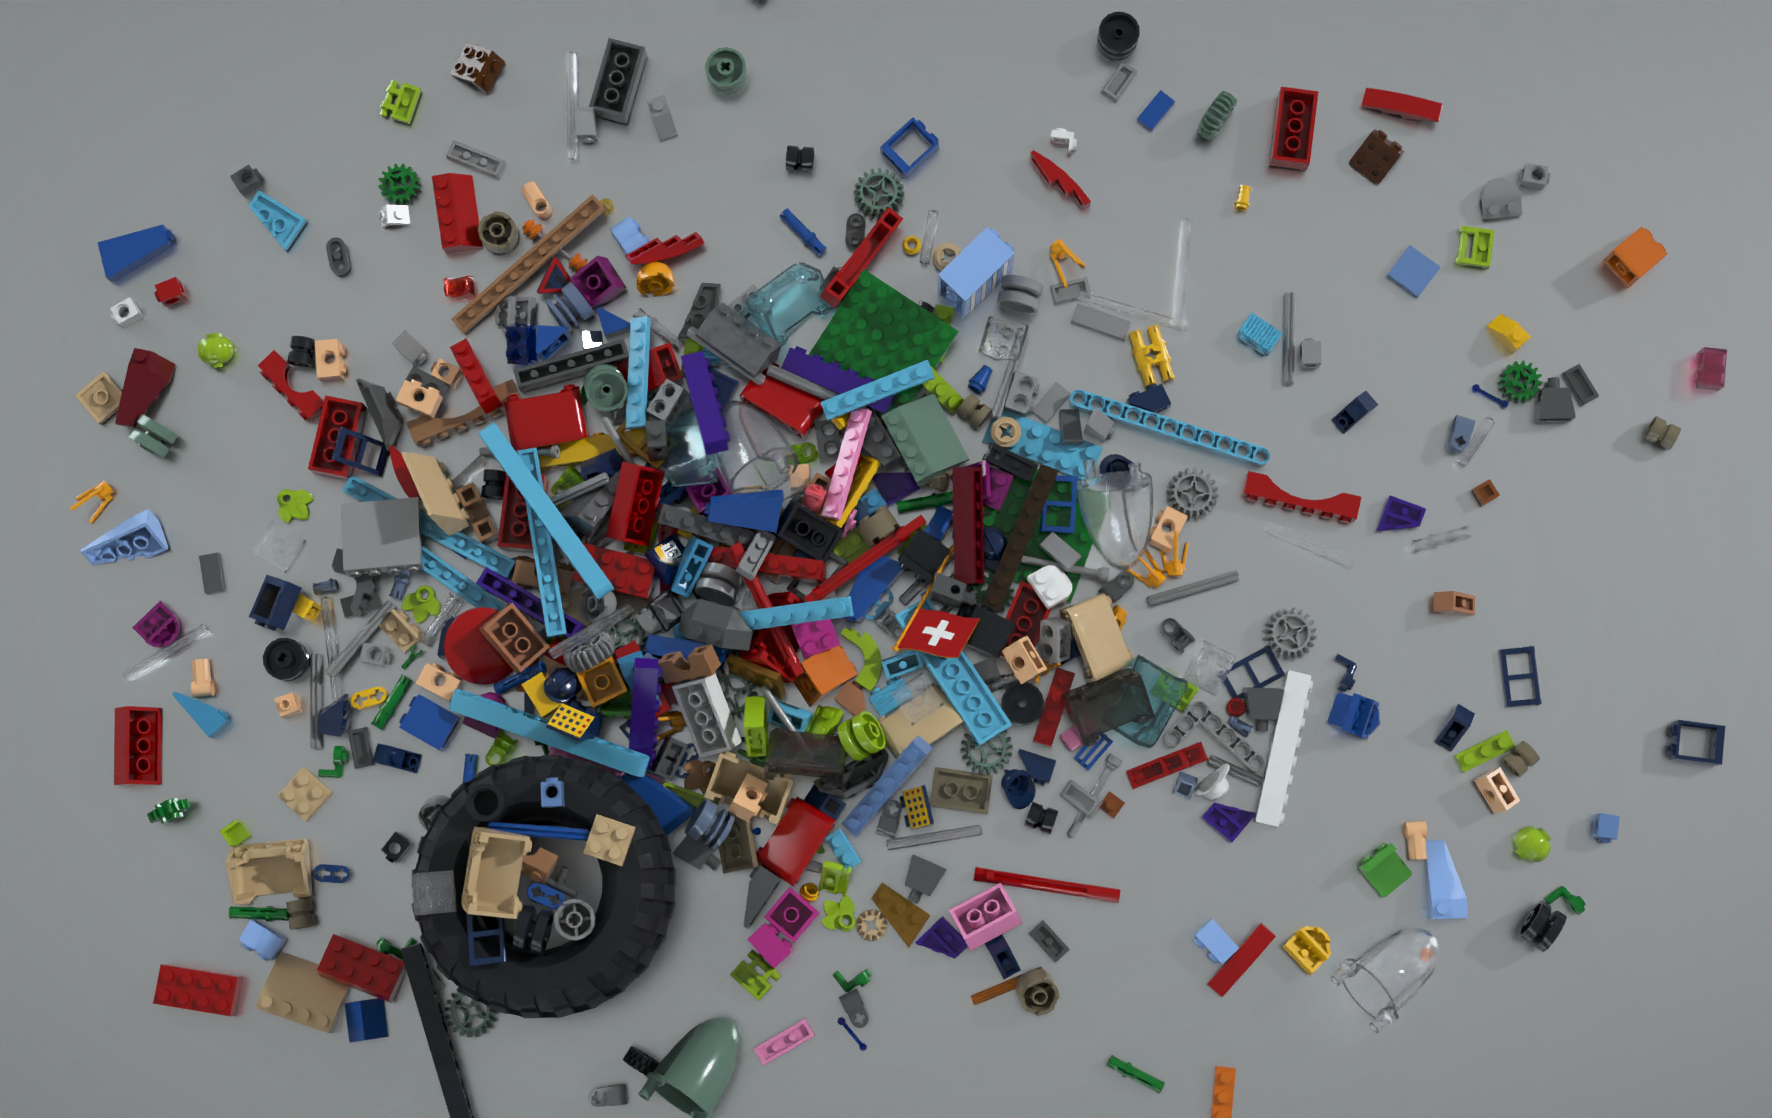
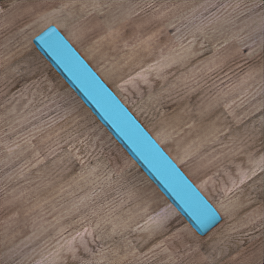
M1074 390L1070 395V406L1087 414H1092L1094 408L1091 406V403L1096 401L1101 404V408L1098 410L1116 423L1255 467H1264L1270 459L1268 449L1084 390ZM1080 396L1083 398V402L1077 404L1073 401V397ZM1116 407L1120 413L1112 415L1109 409ZM1135 413L1138 419L1131 421L1128 418V414ZM1153 419L1156 425L1150 427L1146 424V420ZM1167 424L1172 425L1174 431L1169 433L1164 429V426ZM1189 430L1192 433V437L1185 438L1183 431ZM1207 436L1211 442L1204 444L1201 441V437ZM1226 442L1229 449H1221L1219 443ZM1238 448H1245L1247 455L1241 456L1237 451ZM1256 454H1263L1265 461H1258Z
M493 422L478 432L482 441L597 600L613 591L614 587L498 426Z
M454 689L449 705V709L453 712L637 777H644L650 757L643 753L598 737L579 742L546 728L549 722L547 719L464 690Z

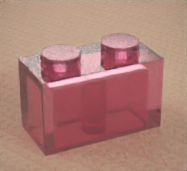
M1703 347L1697 352L1695 363L1698 364V367L1694 374L1696 388L1719 391L1724 387L1726 349Z

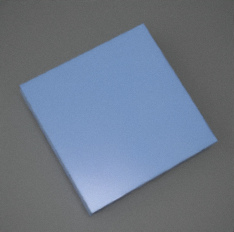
M1409 245L1387 276L1418 298L1440 269V266Z

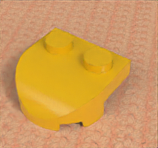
M1303 927L1282 946L1309 976L1330 957L1332 952L1330 951L1329 943L1331 940L1328 934L1319 927Z

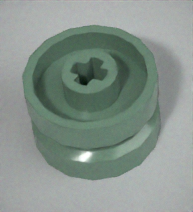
M728 47L718 48L707 58L705 65L708 83L713 90L724 95L735 94L742 90L747 82L748 73L745 59L740 52Z
M608 364L597 365L590 369L585 376L583 383L584 391L588 401L596 409L602 411L615 410L626 400L628 393L627 383L621 371L616 367Z
M141 414L136 423L145 429V432L143 433L134 428L127 437L138 443V446L148 452L165 458L169 449L160 441L163 440L173 444L178 435Z

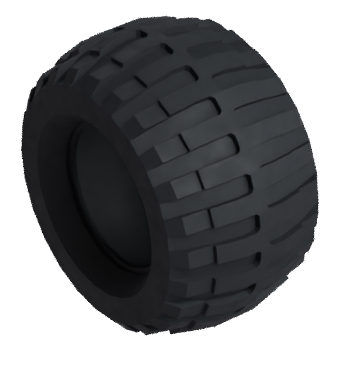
M525 755L511 759L503 764L491 765L479 772L477 777L466 783L463 782L451 794V798L442 807H438L430 820L432 824L424 837L421 836L417 850L419 854L415 870H412L414 903L411 904L415 921H418L422 935L420 939L427 952L431 953L437 963L436 968L448 980L453 981L460 988L461 993L490 1007V1010L513 1014L523 1018H561L594 1009L624 992L650 966L649 964L655 953L659 951L667 937L666 932L676 904V868L673 864L668 836L660 826L659 820L651 806L628 783L593 763L561 755ZM546 778H558V781L564 782L565 807H542L541 782H546ZM482 783L492 784L504 793L506 808L502 816L493 822L539 826L562 825L569 828L588 829L591 831L596 814L636 827L623 866L597 858L602 874V894L595 913V926L587 937L580 940H570L561 946L547 949L541 956L531 953L530 947H527L525 951L513 949V938L505 930L507 963L470 966L467 913L462 908V894L474 827L488 828L489 824L473 819L467 812L465 806L466 796L474 786ZM551 787L548 790L549 798L556 797L558 793L557 788ZM490 791L480 792L474 799L475 810L482 815L492 814L498 805L497 797ZM473 915L474 932L499 929L498 919L492 916ZM499 935L474 938L475 959L501 956Z

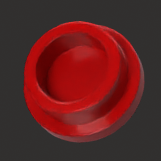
M1232 698L1227 703V711L1231 716L1240 717L1246 711V704L1240 698Z

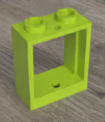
M765 696L745 697L744 733L747 757L767 756L768 723Z

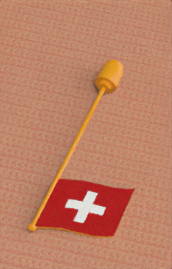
M954 544L952 545L950 553L944 559L937 573L941 574L942 570L944 569L946 563L948 562L949 558L951 557L954 551ZM935 575L896 645L892 646L893 651H899V649L916 650L943 658H958L980 618H966L943 611L921 609L932 589L936 578Z

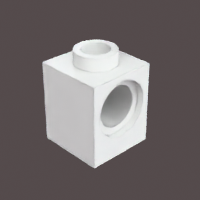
M131 297L110 308L113 313L111 315L112 320L116 325L119 324L123 328L144 318L138 305ZM125 310H129V314L126 317H122V313Z

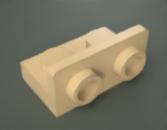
M393 608L391 610L392 613L379 627L406 654L413 645L422 639L419 634L421 630L414 623L410 625L406 621L408 617L402 610L397 611Z

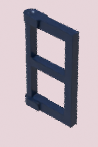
M340 427L331 460L376 476H381L389 451H387L382 441L351 431L345 427ZM346 434L361 440L355 462L340 457ZM367 442L382 447L376 469L361 464Z
M1265 646L1218 672L1231 698H1244V692L1239 695L1236 694L1226 675L1241 665H1244L1255 685L1254 688H1262L1285 676L1274 653L1271 652V647ZM1266 653L1277 674L1259 683L1248 662Z
M1535 646L1500 649L1506 707L1542 704ZM1529 653L1532 673L1508 675L1506 655ZM1533 678L1535 699L1511 701L1509 680Z
M467 914L471 967L507 963L504 918L498 917L499 929L474 932L473 914ZM499 935L501 956L475 959L474 938Z

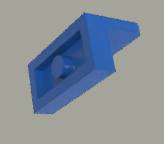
M939 506L924 531L941 542L953 522V511Z

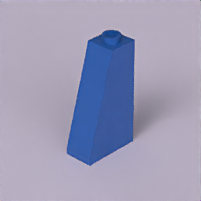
M159 225L97 242L106 278L111 282H115L172 248L171 241L174 240L172 231L168 230L164 225Z
M783 490L712 496L710 503H706L704 514H707L709 522L776 533L784 498Z
M882 556L858 574L848 595L851 596L854 615L844 617V620L850 623L855 621L860 623L865 618V615L872 610V607L884 596V593L904 573L905 570L899 566L900 562Z
M649 634L645 642V653H650L653 657L662 658L665 654L681 651L683 657L689 662L687 657L696 647L710 644ZM712 645L721 663L717 669L723 670L727 651Z
M624 773L620 777L651 806L667 836L696 811V807L646 774L644 777H637Z

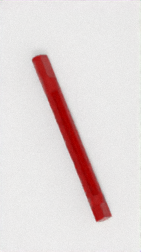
M920 515L907 525L901 526L812 589V592L803 599L805 602L822 600L908 539L913 532L926 524V520Z
M741 542L729 547L737 566L745 554ZM757 574L752 581L743 576L758 609L773 607ZM783 627L768 628L793 678L803 674L804 671L799 663L800 661Z
M975 867L973 881L1001 883L1002 885L1119 903L1120 889Z

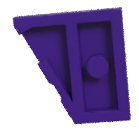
M911 472L876 473L872 477L878 492L887 503V507L921 490Z
M1389 495L1376 530L1420 527L1426 508Z
M1214 802L1201 818L1232 843L1256 814L1251 811Z
M944 916L915 942L919 946L930 948L935 952L946 954V956L954 959L968 947L961 934Z

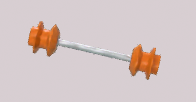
M535 219L527 220L522 227L523 235L530 234V240L538 236L541 239L545 237L541 234L542 225L536 226ZM562 249L559 251L570 260L569 269L574 267L576 269L575 273L587 264L588 259L582 260L580 253L572 257Z

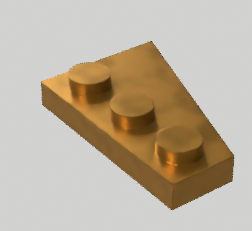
M729 654L726 661L732 673L743 677L760 688L765 685L774 696L781 700L784 698L786 693L780 673Z
M881 883L871 899L909 948L930 917V914L884 883Z

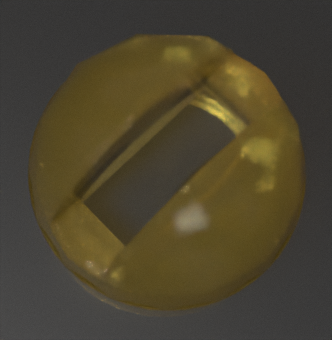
M608 198L600 200L601 204L604 202L610 205V208L603 205L606 209L603 214H610L614 209L613 202Z

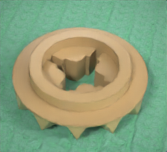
M943 243L934 250L933 263L939 271H942L949 264L947 260L942 261L945 257L944 251L948 256H953L951 258L952 261L961 253L958 246L952 243Z
M999 418L991 427V438L995 444L1001 447H1011L1021 437V427L1013 418ZM1001 428L1005 430L1010 428L1009 434L1011 437L1006 435L1001 438L1003 433Z
M870 909L862 912L856 921L858 934L868 941L880 939L887 929L886 918L877 910ZM876 917L875 925L879 930L871 929L866 933L868 925L864 920L871 922Z

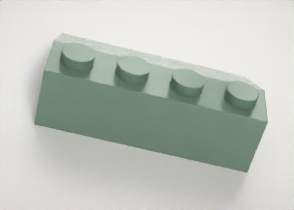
M935 394L899 406L881 416L918 487L969 460Z

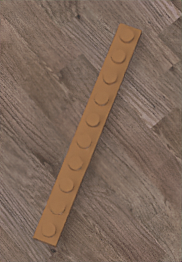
M592 194L451 320L466 334L500 304L504 298L508 297L606 210L605 207Z

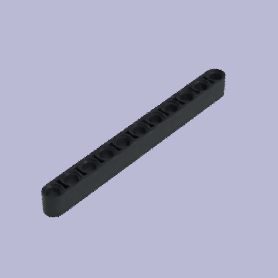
M421 943L401 948L404 965L450 1118H474L437 992H434L432 988L433 981H430L431 975L429 976L427 971L429 965L424 948Z

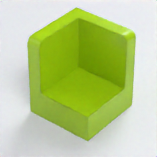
M234 820L220 830V833L230 847L241 845L252 837L240 820Z

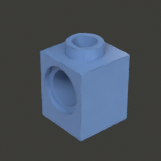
M546 778V782H541V805L543 808L565 807L564 782L558 781V778ZM551 787H556L558 791L554 798H549L548 790Z
M1602 813L1595 814L1593 838H1599V842L1611 843V840H1616L1618 838L1620 816Z

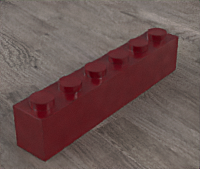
M982 467L952 468L953 577L955 580L965 584L984 583Z

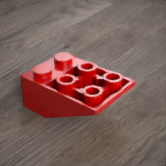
M671 343L649 350L647 394L658 391L666 379L677 385L683 383V377ZM629 359L617 364V368L621 371L627 384Z

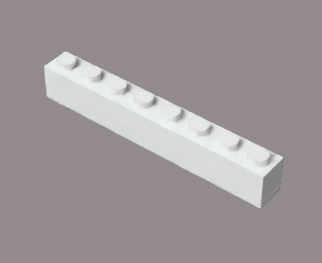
M1291 670L1286 672L1279 717L1274 725L1253 823L1274 828L1279 827V824H1283L1285 813H1282L1283 805H1287L1289 794H1286L1287 786H1291L1293 775H1290L1291 768L1295 767L1297 756H1294L1295 749H1299L1301 737H1298L1300 729L1303 730L1305 718L1302 717L1304 711H1307L1309 706L1307 694L1312 691V675Z

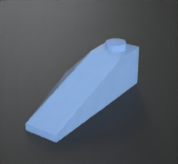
M147 509L122 522L82 548L80 552L91 565L115 562L116 559L122 558L131 560L136 556L143 555L145 557H152L168 550V545L160 522Z
M1426 841L1427 859H1425L1428 919L1468 918L1467 897L1445 841Z

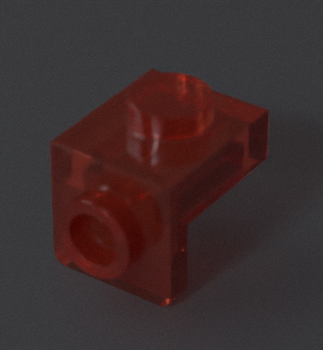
M468 275L456 279L444 278L443 289L445 296L460 299L475 295L473 276Z

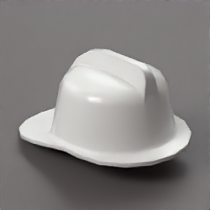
M1228 763L1223 764L1212 774L1205 777L1196 786L1195 795L1204 796L1211 801L1224 796L1229 790L1226 775L1230 765Z

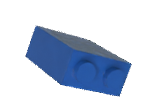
M418 694L417 697L414 696L409 704L411 708L408 713H404L401 717L399 728L439 751H443L462 718Z

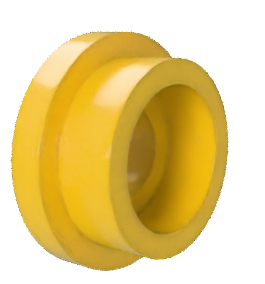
M908 236L903 240L902 248L905 253L914 255L920 251L921 242L915 236ZM910 243L915 244L913 249L908 247Z
M807 883L801 886L799 892L804 900L813 902L818 898L819 890L815 884Z

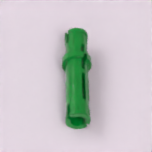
M953 491L942 494L932 493L930 496L896 501L898 513L929 507L938 508L941 505L952 504Z
M402 674L384 704L380 705L379 712L371 722L375 726L381 720L377 725V728L380 730L388 717L392 716L394 713L392 712L412 682L411 679L407 678L406 682L402 684L406 678Z
M230 906L229 908L230 919L266 920V922H271V920L288 921L290 917L287 908H272V906H267L266 908Z
M1111 1055L1107 1063V1067L1121 1073L1124 1078L1127 1076L1156 1091L1158 1094L1161 1093L1165 1082L1132 1066V1063H1126Z

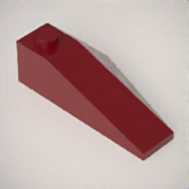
M134 348L127 368L115 421L116 425L136 427V422L140 415L146 414L150 404L154 400L156 401L164 386L166 387L170 383L176 366L173 362L153 351Z

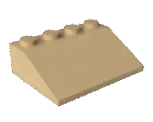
M410 452L401 453L429 517L448 536L468 527L469 524L466 520L469 518L464 508L461 509L460 507L461 500L457 492L454 493L452 489L455 486L451 478H447L446 472L448 470L443 461L439 462L435 457Z
M280 952L261 990L255 1008L326 1033H334L350 987L320 976L317 972L319 964Z

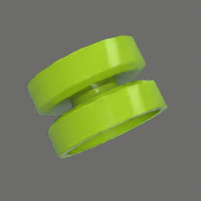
M863 711L855 715L853 719L850 718L839 724L838 734L841 744L854 760L861 761L870 756L871 753L874 754L885 748L886 741L882 727L871 713Z

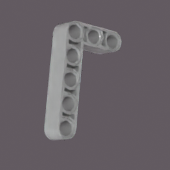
M1202 701L1193 703L1163 736L1164 745L1168 748H1175L1199 724L1250 772L1258 773L1266 765L1264 757ZM1194 706H1201L1203 714L1200 716L1196 715L1193 711ZM1209 719L1217 721L1216 729H1211L1208 726ZM1181 720L1189 721L1190 728L1188 730L1182 729L1180 726ZM1224 732L1231 734V742L1223 740L1222 734ZM1168 734L1176 735L1177 742L1175 744L1168 742ZM1239 745L1246 748V754L1243 756L1237 753ZM1255 758L1260 761L1259 769L1251 766L1252 759Z

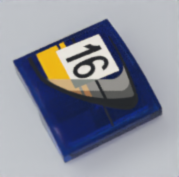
M674 533L644 554L655 567L656 571L654 574L665 587L673 583L685 549Z

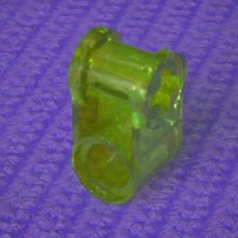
M810 442L787 445L780 448L784 468H790V465L810 463L818 457L815 445ZM807 449H811V451H813L811 452V456H807Z
M570 465L552 485V495L558 494L557 491L559 489L565 491L584 482L580 475L581 472Z
M501 731L485 756L486 763L489 766L505 763L519 741L517 739L513 740L505 735L504 731ZM496 754L499 755V762L491 764V757Z

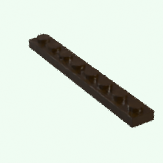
M1040 464L981 604L982 606L998 613L1000 612L1059 471Z

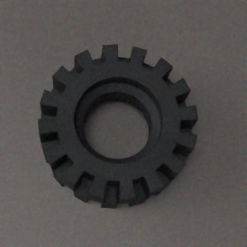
M633 1046L630 1047L623 1058L624 1062L645 1076L649 1072H653L659 1065L652 1057Z

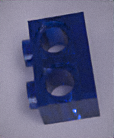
M515 323L506 326L507 364L529 365L536 363V325Z

